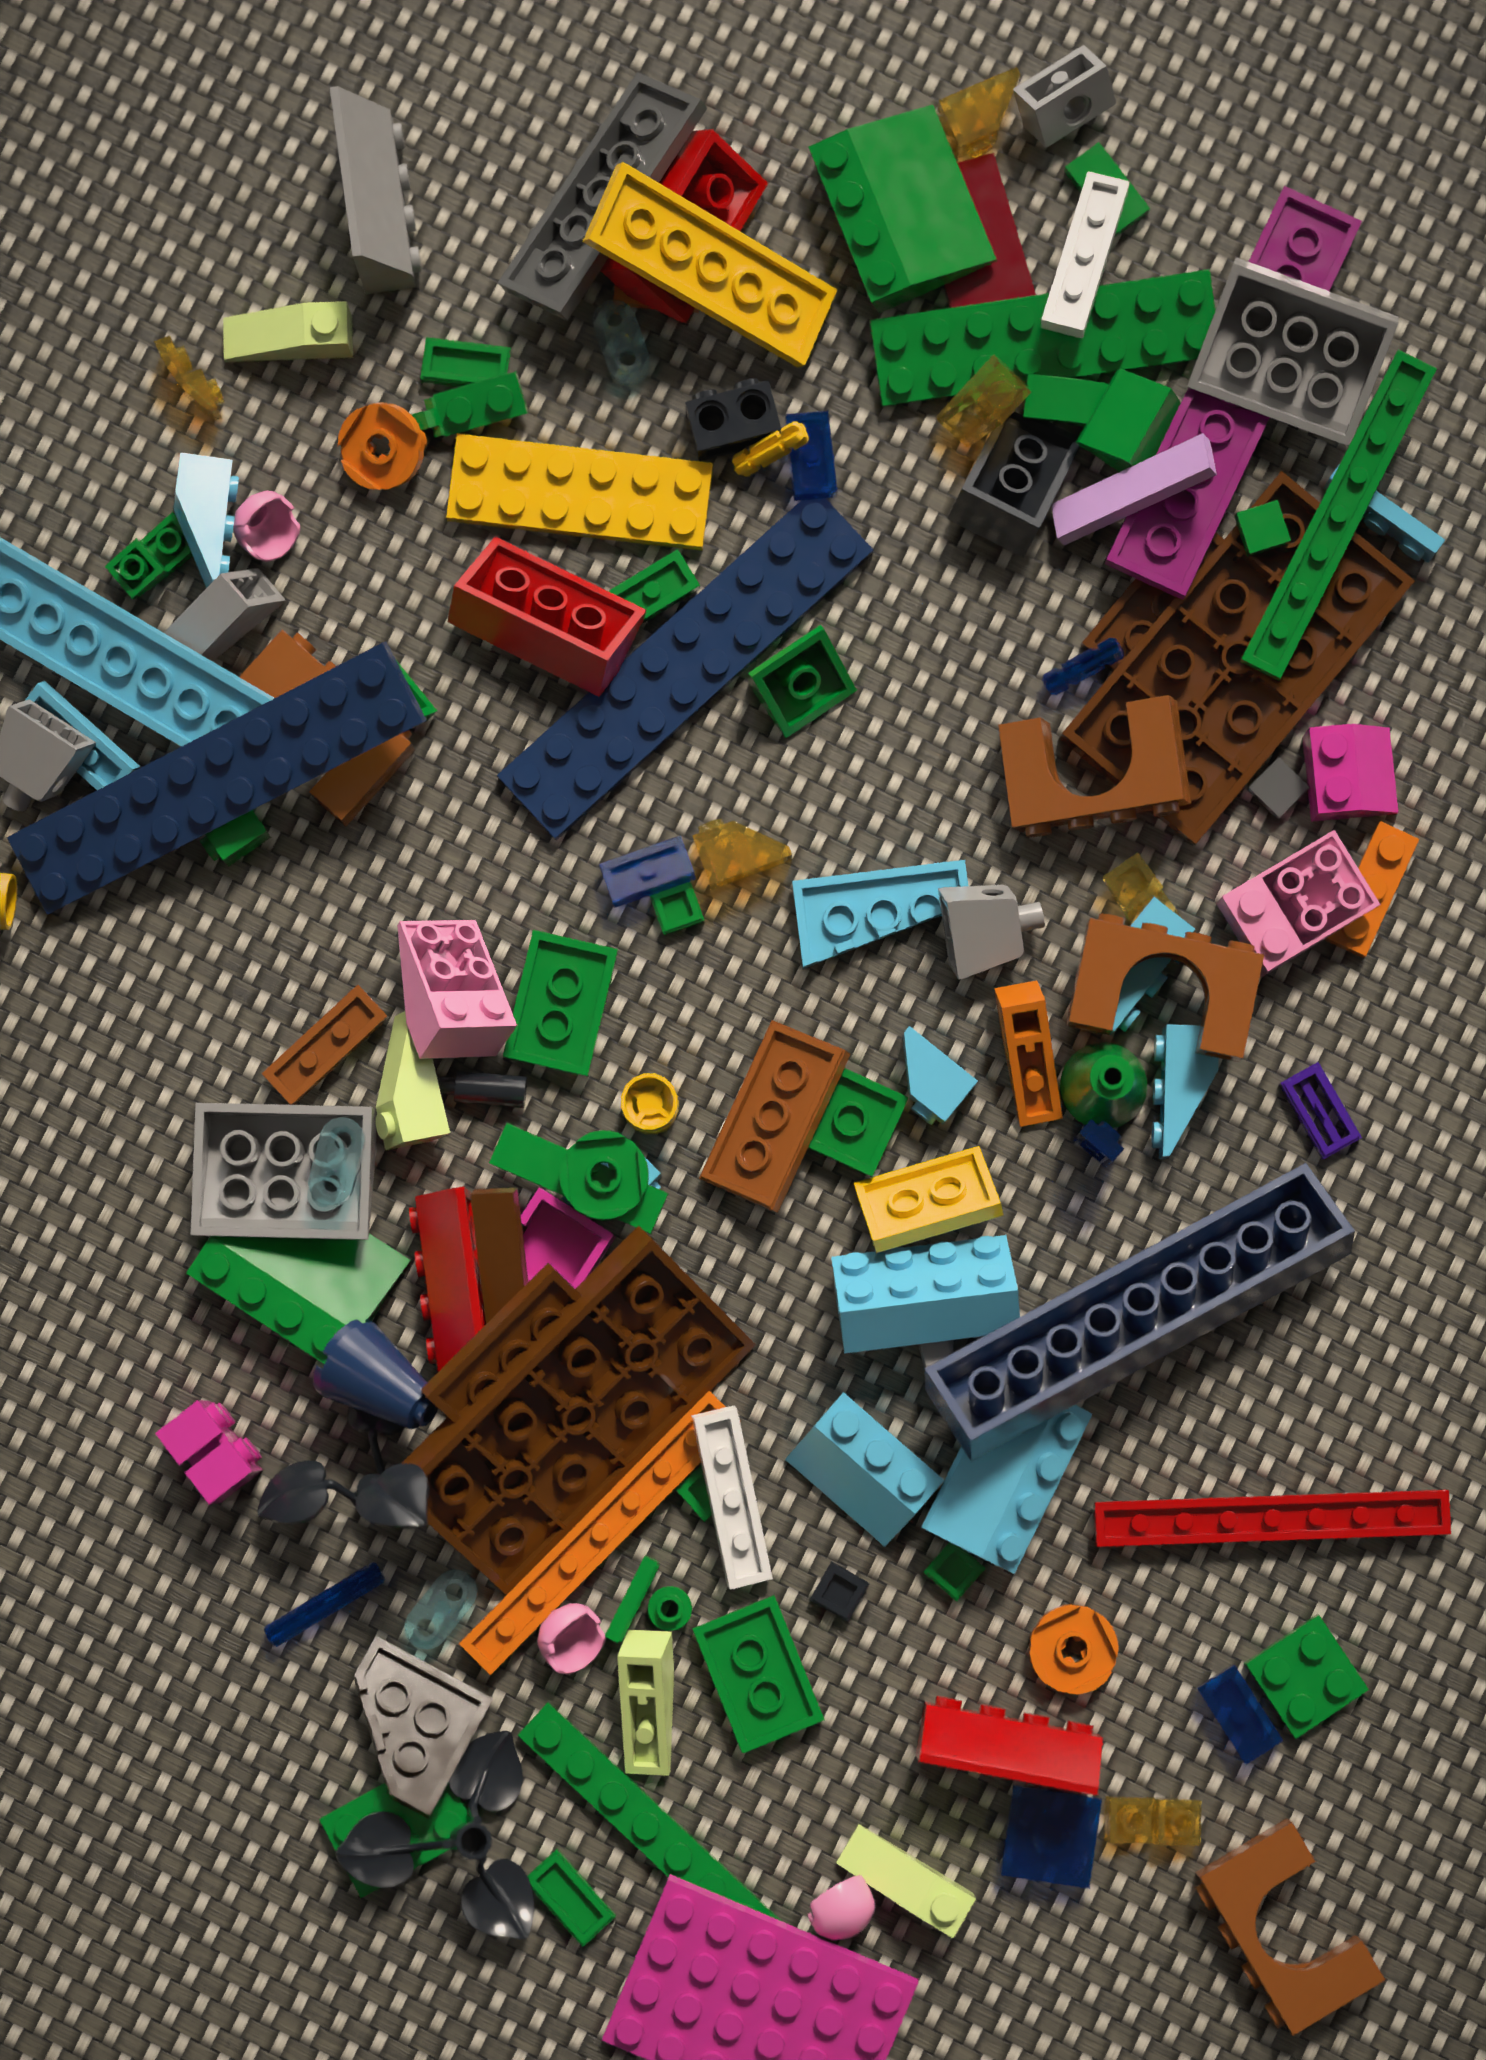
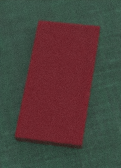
M994 152L957 162L997 262L943 285L949 308L1036 295Z

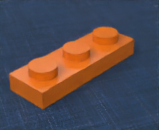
M1382 821L1377 823L1357 867L1380 905L1324 939L1325 941L1362 958L1366 957L1419 842V838Z

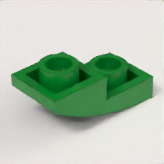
M1028 374L1024 419L1068 423L1069 426L1085 427L1109 384L1074 378Z
M171 512L142 540L134 539L104 566L134 600L157 585L193 556L175 512Z

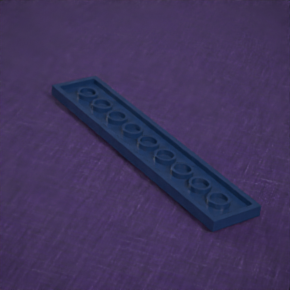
M814 488L623 661L619 672L599 697L588 692L497 775L498 779L557 841L873 554L874 549L830 502Z
M382 642L8 836L7 839L48 915L427 720L387 642Z

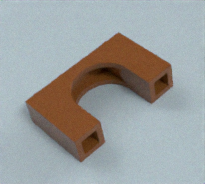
M282 629L239 677L276 698L336 667V665L331 661H328L325 666L312 656L316 649L299 633H296L292 638ZM408 730L331 769L309 791L310 794L346 827L415 751L412 743L408 740L413 734Z
M1170 695L1126 702L1132 744L1131 763L1126 775L1119 784L1108 792L1096 796L1072 794L1061 782L1056 770L1049 722L1039 717L999 724L1012 828L1020 832H1026V837H1040L1052 834L1051 827L1068 825V830H1082L1094 827V820L1110 818L1111 823H1124L1136 820V813L1153 810L1154 816H1166L1179 813V806L1191 804L1177 701Z
M1099 914L1098 919H1089L1086 925L1066 1026L1109 1035L1113 1030L1122 983L1128 971L1135 965L1148 959L1168 958L1188 967L1198 978L1204 992V1012L1195 1053L1239 1062L1243 1059L1264 954L1255 953V946L1244 942L1229 941L1228 947L1210 943L1211 937L1201 933L1185 932L1184 938L1167 934L1168 928L1158 924L1142 923L1141 928L1124 925L1125 919L1115 915Z
M1286 1818L1195 1872L1201 1881V1884L1197 1885L1195 1889L1207 1910L1209 1911L1216 1907L1224 1920V1923L1219 1925L1218 1929L1230 1949L1233 1950L1238 1946L1248 1961L1241 1965V1968L1253 1988L1257 1989L1262 1986L1268 1995L1270 2002L1265 2004L1264 2007L1277 2029L1285 2025L1289 2032L1295 2035L1385 1981V1978L1364 1942L1356 1935L1320 1957L1301 1964H1289L1278 1961L1269 1956L1262 1948L1256 1933V1914L1262 1899L1274 1886L1316 1862L1293 1822Z

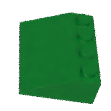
M934 105L852 127L808 147L870 301L879 314L997 262Z
M370 1233L369 1240L210 1236L186 1274L325 1364L328 1356L323 1353V1350L331 1338L350 1321L356 1319L362 1323H366L365 1319L372 1321L411 1260Z

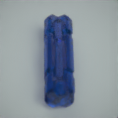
M1108 638L1097 644L1098 648L1096 650L1090 648L1063 663L1061 669L1054 668L1042 676V680L1046 689L1051 695H1058L1069 689V684L1076 685L1105 669V664L1112 665L1123 659L1124 652L1116 638Z

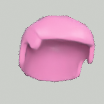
M262 491L248 497L236 510L233 532L240 546L251 556L264 562L281 558L293 547L300 533V524L292 513V510H294L293 505L284 496L274 491Z
M579 1603L565 1605L550 1613L540 1626L537 1644L541 1655L554 1671L560 1674H573L584 1669L598 1656L606 1640L605 1634L599 1626L601 1623L600 1619L588 1606Z
M860 1875L840 1882L813 1900L810 1904L813 1916L809 1913L808 1918L815 1932L820 1936L833 1941L851 1938L864 1930L874 1914L875 1901L864 1878Z

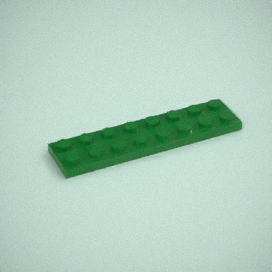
M1210 269L1100 285L1083 338L1041 328V319L1050 293L870 320L869 325L881 407L1027 385L1028 374L1078 378L1116 372L1117 369L1132 370L1197 360L1216 311Z

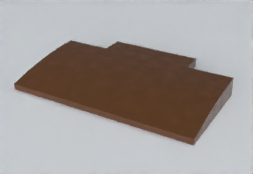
M1283 471L1279 473L1251 508L1278 500L1291 539L1288 545L1247 557L1237 525L1225 539L1215 532L1184 600L1135 579L1080 645L1113 673L1062 732L1059 739L1117 785L1126 775L1132 758L1126 702L1170 695L1178 704L1191 804L1179 806V813L1156 817L1194 846L1415 582V580L1363 537L1354 532L1281 679L1278 681L1240 662L1320 504L1318 500Z
M639 1226L576 1289L548 1262L421 1389L424 1395L447 1416L402 1462L404 1464L417 1465L427 1476L429 1483L427 1503L428 1524L507 1595L756 1344Z

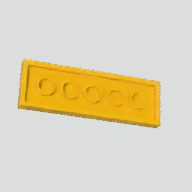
M625 162L615 166L582 241L797 368L805 366L837 292L836 288Z
M457 434L446 518L450 522L703 551L713 463Z

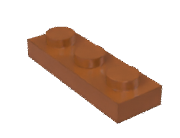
M357 985L274 1061L262 1075L290 1105H296L389 1017Z

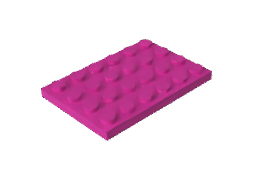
M670 1874L607 2024L602 2041L647 2060H886L918 1986V1979Z

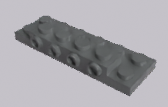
M637 72L606 120L598 128L596 135L583 155L576 161L573 170L559 191L553 196L549 206L535 227L531 229L526 241L498 281L502 289L568 321L609 258L582 241L615 166L625 162L659 183L708 109L703 101Z

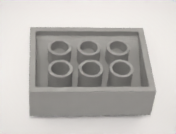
M339 86L330 87L352 256L366 294L414 288L416 287L415 273L422 272L419 247H411L409 232L417 230L413 205L405 206L403 191L411 190L407 164L399 165L398 150L405 149L402 124H394L390 109Z
M1235 258L1187 387L1349 446L1399 324V317L1245 260Z
M196 1103L191 1235L369 1240L377 1130L375 1121L377 1111L373 1107Z

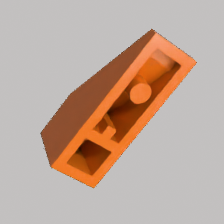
M1038 981L994 988L1019 1126L1063 1119L1046 1002Z

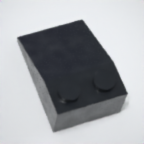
M1007 400L947 519L1024 558L1080 448V445L1076 443L1079 437L1049 421L1025 420L1024 409Z

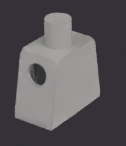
M30 699L9 706L0 733V777L10 783L2 798L3 802L14 810L26 811L32 798L42 802L57 796L93 750L96 742Z
M1006 885L938 888L949 966L958 980L1021 957L1024 954L1022 932L1045 926L1040 902L1018 906L1015 895Z

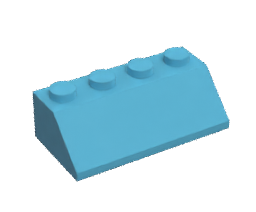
M1074 1405L972 1462L961 1447L922 1528L1015 1574L1090 1421L1092 1413Z

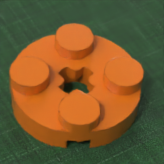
M383 402L373 403L353 411L342 424L338 435V446H341L343 457L341 463L345 472L356 483L368 489H392L407 483L418 472L423 462L424 449L427 445L425 433L420 430L418 422L408 411L398 405ZM374 437L379 439L386 437L389 440L388 446L391 448L389 455L385 453L377 457L374 454L377 448L372 442Z
M1067 1604L1053 1608L1039 1619L1030 1633L1029 1657L1034 1671L1045 1684L1059 1692L1076 1695L1084 1694L1099 1688L1108 1680L1116 1664L1119 1648L1118 1640L1113 1627L1104 1616L1087 1606ZM1068 1637H1072L1076 1642L1083 1640L1086 1648L1080 1651L1082 1659L1074 1662L1071 1656L1063 1658L1061 1650L1066 1647L1064 1640Z

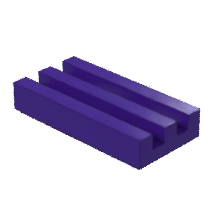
M1319 1062L1279 1083L1280 1088L1322 1160L1362 1138ZM1311 1075L1315 1077L1348 1136L1341 1139L1307 1080ZM1295 1084H1299L1333 1143L1332 1145L1327 1147L1293 1087Z

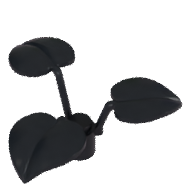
M348 1407L347 1416L353 1429L358 1432L369 1431L368 1439L377 1474L364 1476L357 1485V1492L354 1493L335 1480H325L326 1469L322 1463L311 1460L296 1462L285 1467L273 1477L265 1488L258 1506V1516L261 1520H270L287 1526L300 1525L313 1520L323 1511L329 1499L327 1489H332L349 1499L352 1505L356 1506L360 1516L371 1524L399 1529L424 1528L428 1526L427 1503L429 1483L423 1470L414 1464H396L385 1470L377 1439L380 1432L385 1435H394L399 1433L404 1428L403 1426Z
M510 1731L493 1732L470 1742L449 1780V1788L455 1796L462 1799H470L468 1805L471 1818L470 1823L456 1826L452 1830L449 1840L409 1844L411 1831L404 1819L387 1811L371 1813L353 1826L336 1850V1858L344 1870L355 1879L370 1886L393 1887L406 1881L413 1873L414 1863L410 1852L450 1848L451 1852L459 1859L475 1860V1869L479 1875L470 1879L462 1889L461 1909L466 1921L473 1928L485 1934L527 1939L534 1917V1899L529 1878L522 1867L507 1858L495 1860L485 1870V1855L491 1848L492 1837L489 1830L481 1824L482 1819L477 1811L478 1804L488 1811L502 1810L511 1805L521 1791L523 1772L512 1733Z

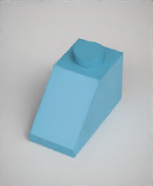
M909 1026L903 1034V1047L909 1098L915 1102L911 1109L930 1125L935 1120L944 1125L978 1081Z

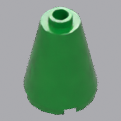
M1094 1043L1081 1048L1068 1060L1062 1071L1060 1092L1064 1106L1075 1119L1089 1128L1107 1130L1128 1123L1138 1114L1146 1099L1147 1078L1140 1061L1126 1048L1113 1043ZM1104 1074L1110 1075L1116 1085L1106 1083Z

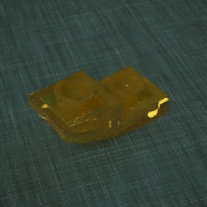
M170 335L154 341L174 381L187 398L212 420L222 419L218 405L225 403L216 379L208 381L202 368L186 373L194 370L184 345L177 348Z
M1105 1796L1104 1841L1109 1843L1201 1846L1202 1800Z

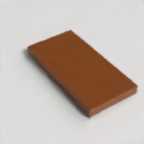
M772 1020L699 1179L778 1213L851 1054L842 1048Z

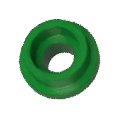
M666 1586L658 1589L651 1596L648 1603V1614L653 1624L658 1628L674 1631L682 1628L689 1621L692 1614V1603L687 1593L675 1586ZM667 1600H673L678 1605V1613L673 1617H667L662 1613L661 1606Z

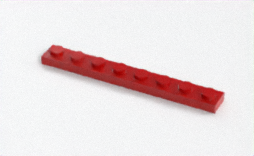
M1446 1489L1094 1502L1096 1547L1451 1534L1449 1490Z

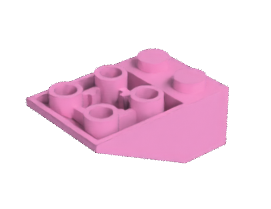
M1335 830L1225 894L1216 903L1239 942L1255 946V953L1264 954L1260 973L1261 977L1380 905Z
M476 920L400 921L397 927L406 1024L419 1058L496 1056L517 1027V1024Z

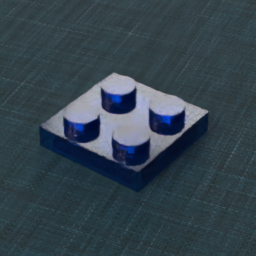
M1013 1784L1000 1874L1090 1889L1102 1799L1100 1797Z

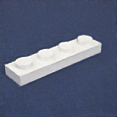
M1088 171L1041 319V328L1083 338L1129 191V181Z
M730 1406L692 1415L727 1586L729 1589L771 1580L773 1578L737 1408Z

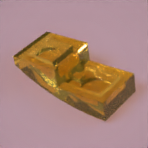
M1138 852L1102 877L1131 925L1153 897L1157 898L1181 917L1162 891V884Z

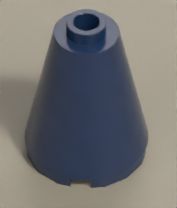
M356 1319L338 1330L323 1350V1353L328 1356L323 1369L316 1365L314 1370L313 1385L320 1395L411 1430L417 1429L420 1426H426L434 1419L438 1407L421 1391L427 1382L375 1323L368 1319H365L366 1323H362Z

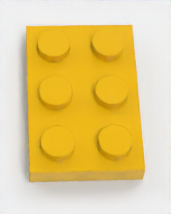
M979 1146L854 1182L856 1195L876 1253L1004 1216L1000 1199Z

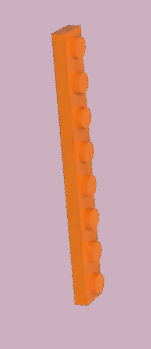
M710 1391L460 1641L459 1644L490 1675L701 1462L691 1416L725 1408Z

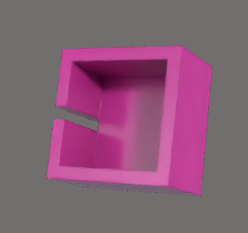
M540 1187L521 1214V1223L527 1227L523 1234L528 1282L549 1262L576 1289L596 1269L615 1239L614 1234Z
M197 1400L155 1434L179 1465L188 1460L192 1467L185 1474L207 1503H222L263 1471L257 1463L262 1459V1456L247 1437L244 1439L237 1437L231 1429V1426L236 1422L220 1402L216 1404L214 1402L211 1403V1401Z

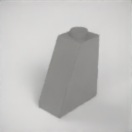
M259 568L222 573L164 633L213 662L286 600Z

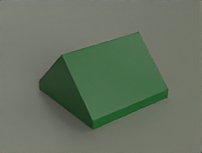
M1117 369L1076 443L1118 472H1121L1157 454L1181 402L1172 388L1126 370Z
M821 625L748 673V685L785 738L857 691L831 640Z

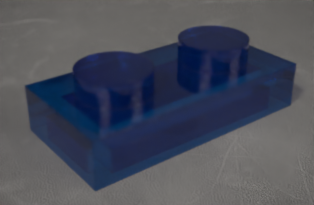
M828 411L785 414V426L793 421L802 423L806 427V432L809 436V440L805 445L796 450L791 447L792 451L788 454L794 501L837 498L838 489Z
M681 835L599 864L614 908L696 880L695 872Z
M1090 1120L1073 1138L1078 1145L1105 1168L1113 1163L1124 1150L1118 1143L1122 1138L1120 1134L1103 1120L1099 1124Z
M1234 1664L1196 1687L1245 1765L1283 1742V1739Z

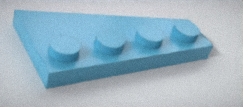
M965 860L792 881L803 969L942 916L938 888L968 886Z

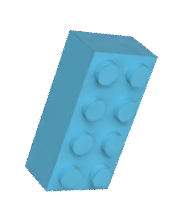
M1006 1235L983 1236L977 1239L953 1242L944 1241L906 1248L896 1247L879 1253L874 1251L831 1257L844 1353L986 1336L1020 1317L1018 1287Z

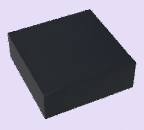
M831 1561L809 1600L848 1622L870 1583Z

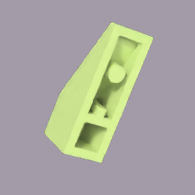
M347 301L300 303L223 318L225 362L353 357L352 315Z
M405 1011L394 1017L376 1104V1130L380 1138L383 1139L386 1150L434 1141L450 1133L433 1059L419 1058L406 1024Z
M628 1630L617 1656L625 1773L669 1776L671 1771L674 1689L672 1632Z
M860 1824L857 1825L836 1861L838 1865L853 1875L862 1876L866 1883L952 1938H954L976 1900L973 1892Z

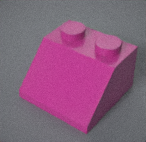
M1361 724L1309 727L1302 738L1307 785L1310 787L1308 789L1311 822L1399 813L1389 727Z

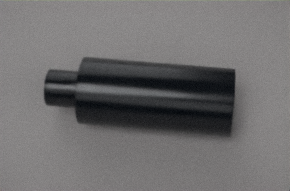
M457 1071L456 1078L440 1076L439 1088L441 1094L454 1095V1102L525 1108L527 1077Z

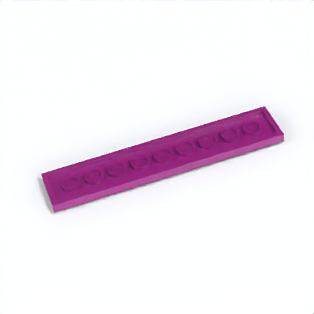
M1284 186L1248 262L1330 291L1362 221ZM1188 387L1157 454L1203 433L1210 440L1217 475L1127 516L1106 559L1105 565L1184 600L1270 417Z

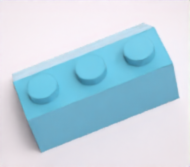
M844 1392L785 1459L883 1546H886L944 1481Z

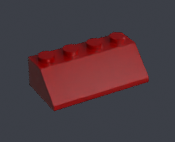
M713 129L692 131L659 181L661 185L738 231H741L768 185V182ZM608 258L601 269V272L628 297L680 322H687L695 307L611 258Z
M495 536L454 585L447 622L599 697L619 672L647 610Z
M464 1186L415 1196L416 1207L409 1208L411 1230L413 1234L420 1233L422 1250L415 1251L418 1277H426L428 1294L420 1295L422 1315L424 1321L431 1320L433 1337L426 1338L429 1364H437L438 1372L486 1325L470 1197L471 1192Z
M936 1696L935 1703L925 1702L916 1748V1757L919 1762L1092 1795L1098 1794L1103 1738L1099 1734H1093V1725L1067 1721L1066 1728L1049 1725L1050 1717L1024 1712L1022 1720L1005 1717V1708L980 1704L979 1712L961 1708L962 1700L944 1696Z

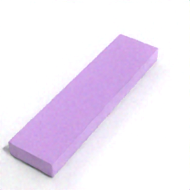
M1202 433L1051 504L1057 539L1063 545L1069 544L1217 475L1210 440Z

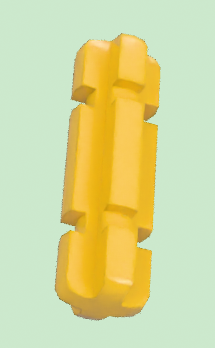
M793 421L782 427L781 433L775 431L749 447V451L745 448L736 453L732 458L736 473L748 477L759 471L760 465L764 468L792 451L791 447L795 450L802 447L809 440L806 427L802 423Z

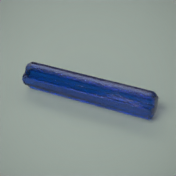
M375 1562L369 1563L265 1626L264 1632L266 1637L274 1647L282 1645L383 1584L385 1581L383 1572Z

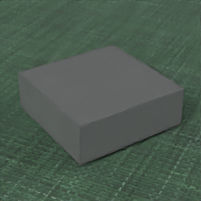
M1279 757L1247 790L1278 820L1310 787Z

